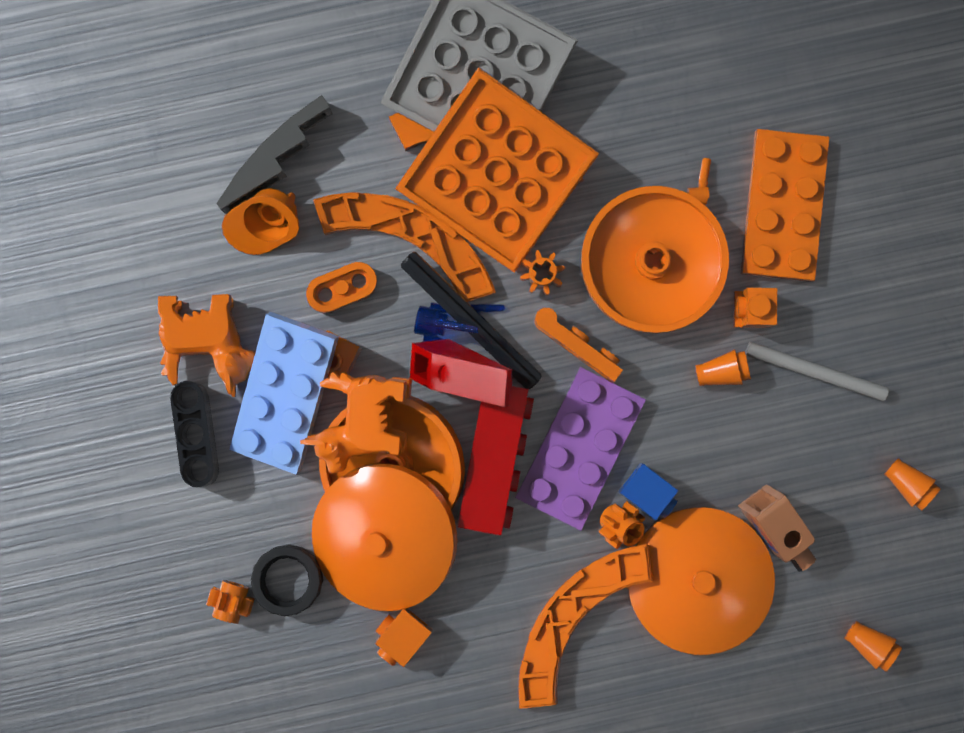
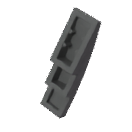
M323 95L291 116L257 148L238 170L218 200L217 205L221 211L227 214L234 207L252 198L260 190L267 189L287 177L280 163L308 147L310 144L303 132L333 114Z

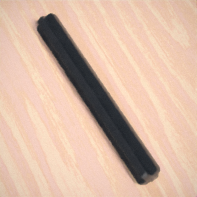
M417 252L410 253L402 261L401 268L501 365L512 369V376L524 388L531 389L540 381L541 373Z

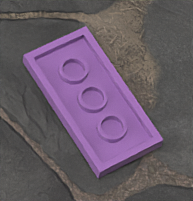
M580 367L515 498L581 531L646 399Z

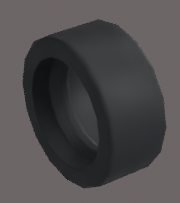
M294 545L278 546L263 554L254 565L251 576L252 593L259 605L271 614L284 617L299 614L309 608L319 596L323 583L322 571L315 556L303 547ZM289 558L297 560L308 572L309 583L307 590L302 597L295 601H279L271 596L266 587L265 578L267 571L273 563L280 559Z

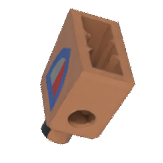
M766 484L738 505L741 512L774 555L785 563L791 561L798 572L808 569L815 563L816 558L808 548L815 542V538L784 494Z

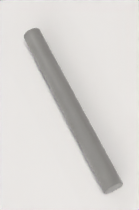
M749 342L746 350V356L881 401H885L889 393L888 387L753 342Z

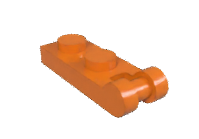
M545 307L537 312L534 323L539 331L612 383L616 381L623 369L617 366L620 359L605 348L598 352L587 343L590 341V338L578 328L573 326L569 331L557 322V314L553 309Z

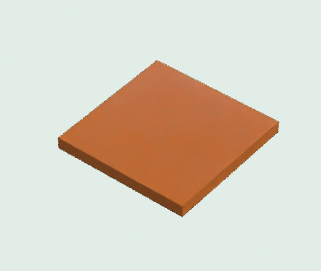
M478 67L395 189L515 273L600 152Z

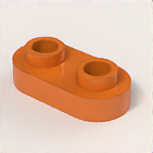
M354 262L313 279L307 287L306 298L314 310L320 313H331L370 297L376 290L377 276L368 264ZM358 275L366 278V284L362 288L353 286V279ZM323 289H330L332 291V298L327 302H323L319 298V294Z

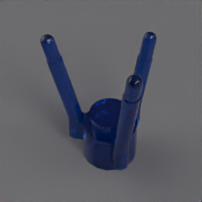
M431 302L430 307L419 306L414 334L424 335L423 342L443 340L438 335L444 336L446 329L470 333L478 332L477 326L449 321L448 315L443 314L447 312L437 303ZM470 304L477 312L505 310L503 304Z

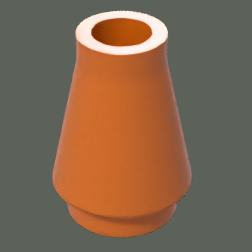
M734 349L703 364L695 365L699 386L743 385L742 381L751 380L745 351L736 353Z
M899 458L884 473L910 506L913 507L915 505L921 511L941 490L935 484L936 479L904 463Z
M858 621L854 622L844 637L875 669L879 667L885 672L892 666L902 650V647L895 643L897 639L862 625Z

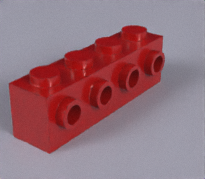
M512 386L509 406L506 407L481 401L458 528L500 536L502 535L503 528L510 529L514 507L507 506L510 491L517 493L521 472L514 470L516 455L524 456L527 434L521 433L523 419H531L534 398L527 397L529 389Z

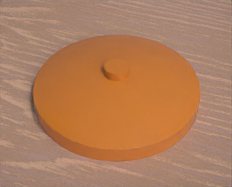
M665 186L635 188L618 195L608 202L591 222L581 251L583 280L596 306L617 324L642 333L657 334L675 331L701 318L720 296L729 269L727 240L714 214L692 195Z
M413 396L404 398V402L396 401L394 397L388 400L392 403L389 411H394L391 417L394 422L391 427L408 433L406 450L401 452L400 455L390 454L387 451L361 456L355 455L349 458L347 468L344 471L332 474L328 472L325 460L319 458L320 477L325 492L335 481L356 468L378 463L394 464L413 470L429 480L440 491L452 510L460 496L464 483V456L454 429L438 410L425 401ZM347 408L337 415L329 428L345 425Z
M369 464L348 472L326 490L314 513L312 544L321 571L330 584L345 598L369 609L397 611L403 608H410L426 600L442 585L449 575L457 553L456 523L447 501L429 480L417 472L399 465Z
M691 507L674 511L666 518H660L644 532L636 546L649 545L653 581L627 587L637 618L654 638L664 645L683 653L711 655L740 645L756 632L765 620L773 601L775 573L769 551L761 537L752 527L733 514L708 507Z

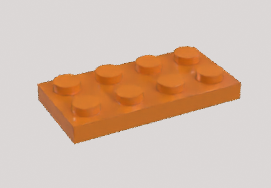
M763 129L755 131L740 274L808 282L815 281L829 147L828 136Z

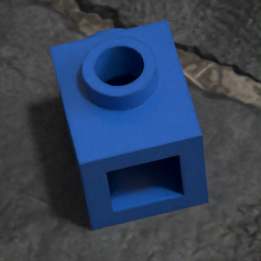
M643 463L636 467L618 491L619 494L654 520H657L660 515L666 518L678 502L674 498L678 490Z

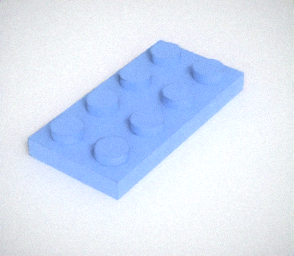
M273 312L265 315L229 450L295 475L301 471L308 445L300 444V440L312 434L324 392V387L320 386V382L328 378L339 336Z

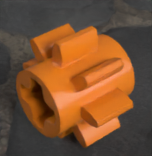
M536 250V260L533 262L523 260L522 264L529 269V272L521 275L520 280L530 281L532 285L529 293L532 294L536 288H543L544 294L549 296V286L552 283L558 287L562 286L563 283L560 279L556 278V274L564 271L565 266H555L553 261L556 254L554 252L550 254L549 258H542L540 251ZM543 265H547L549 267L548 274L552 278L550 280L543 278L541 282L535 279L536 271L533 268L541 269Z
M628 501L624 503L623 507L617 504L610 505L603 511L600 517L602 528L599 530V533L615 549H618L622 543L626 546H633L640 541L644 534L645 528L642 522L645 520V517L639 513L638 508Z
M222 580L220 588H211L206 605L214 607L212 617L238 624L241 615L245 617L250 616L255 599L247 597L249 587L236 582Z

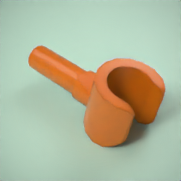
M709 158L702 159L698 187L687 188V193L701 201L705 206L710 195L708 176L711 159Z

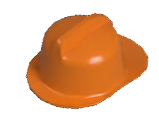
M272 188L263 189L252 198L231 209L225 215L222 223L223 235L228 243L238 251L246 254L260 255L270 252L297 236L300 228L297 208L294 203L295 194L293 192L286 194Z

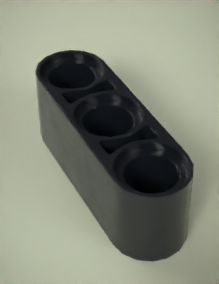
M183 381L173 388L170 397L180 473L187 485L206 487L215 482L219 475L210 399L203 385L192 381ZM188 388H194L198 393V402L192 408H186L182 403V394ZM193 424H198L204 432L201 442L196 445L191 444L187 439V430ZM198 460L204 461L209 469L208 475L203 481L196 480L192 475V466Z

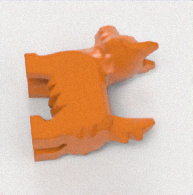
M212 295L209 312L202 309L201 313L193 311L192 315L184 314L183 317L178 312L182 309V301H178L177 296H158V313L161 317L159 336L165 351L160 362L161 365H165L161 374L162 376H167V379L173 386L178 384V366L181 356L211 355L219 377L224 381L228 394L236 397V385L246 381L251 371L256 351L247 350L241 345L240 336L232 316L234 300L231 295Z
M332 372L330 378L328 377L320 382L321 387L340 390L347 394L346 423L344 426L330 427L318 434L310 435L300 440V444L313 446L316 456L325 460L329 473L344 471L347 468L349 458L355 455L361 456L382 451L400 455L401 452L406 450L408 433L391 427L394 422L391 419L394 411H389L392 403L388 400L394 397L396 401L404 402V398H410L411 378L392 377L387 379L379 375L354 378L345 372H342L341 376Z

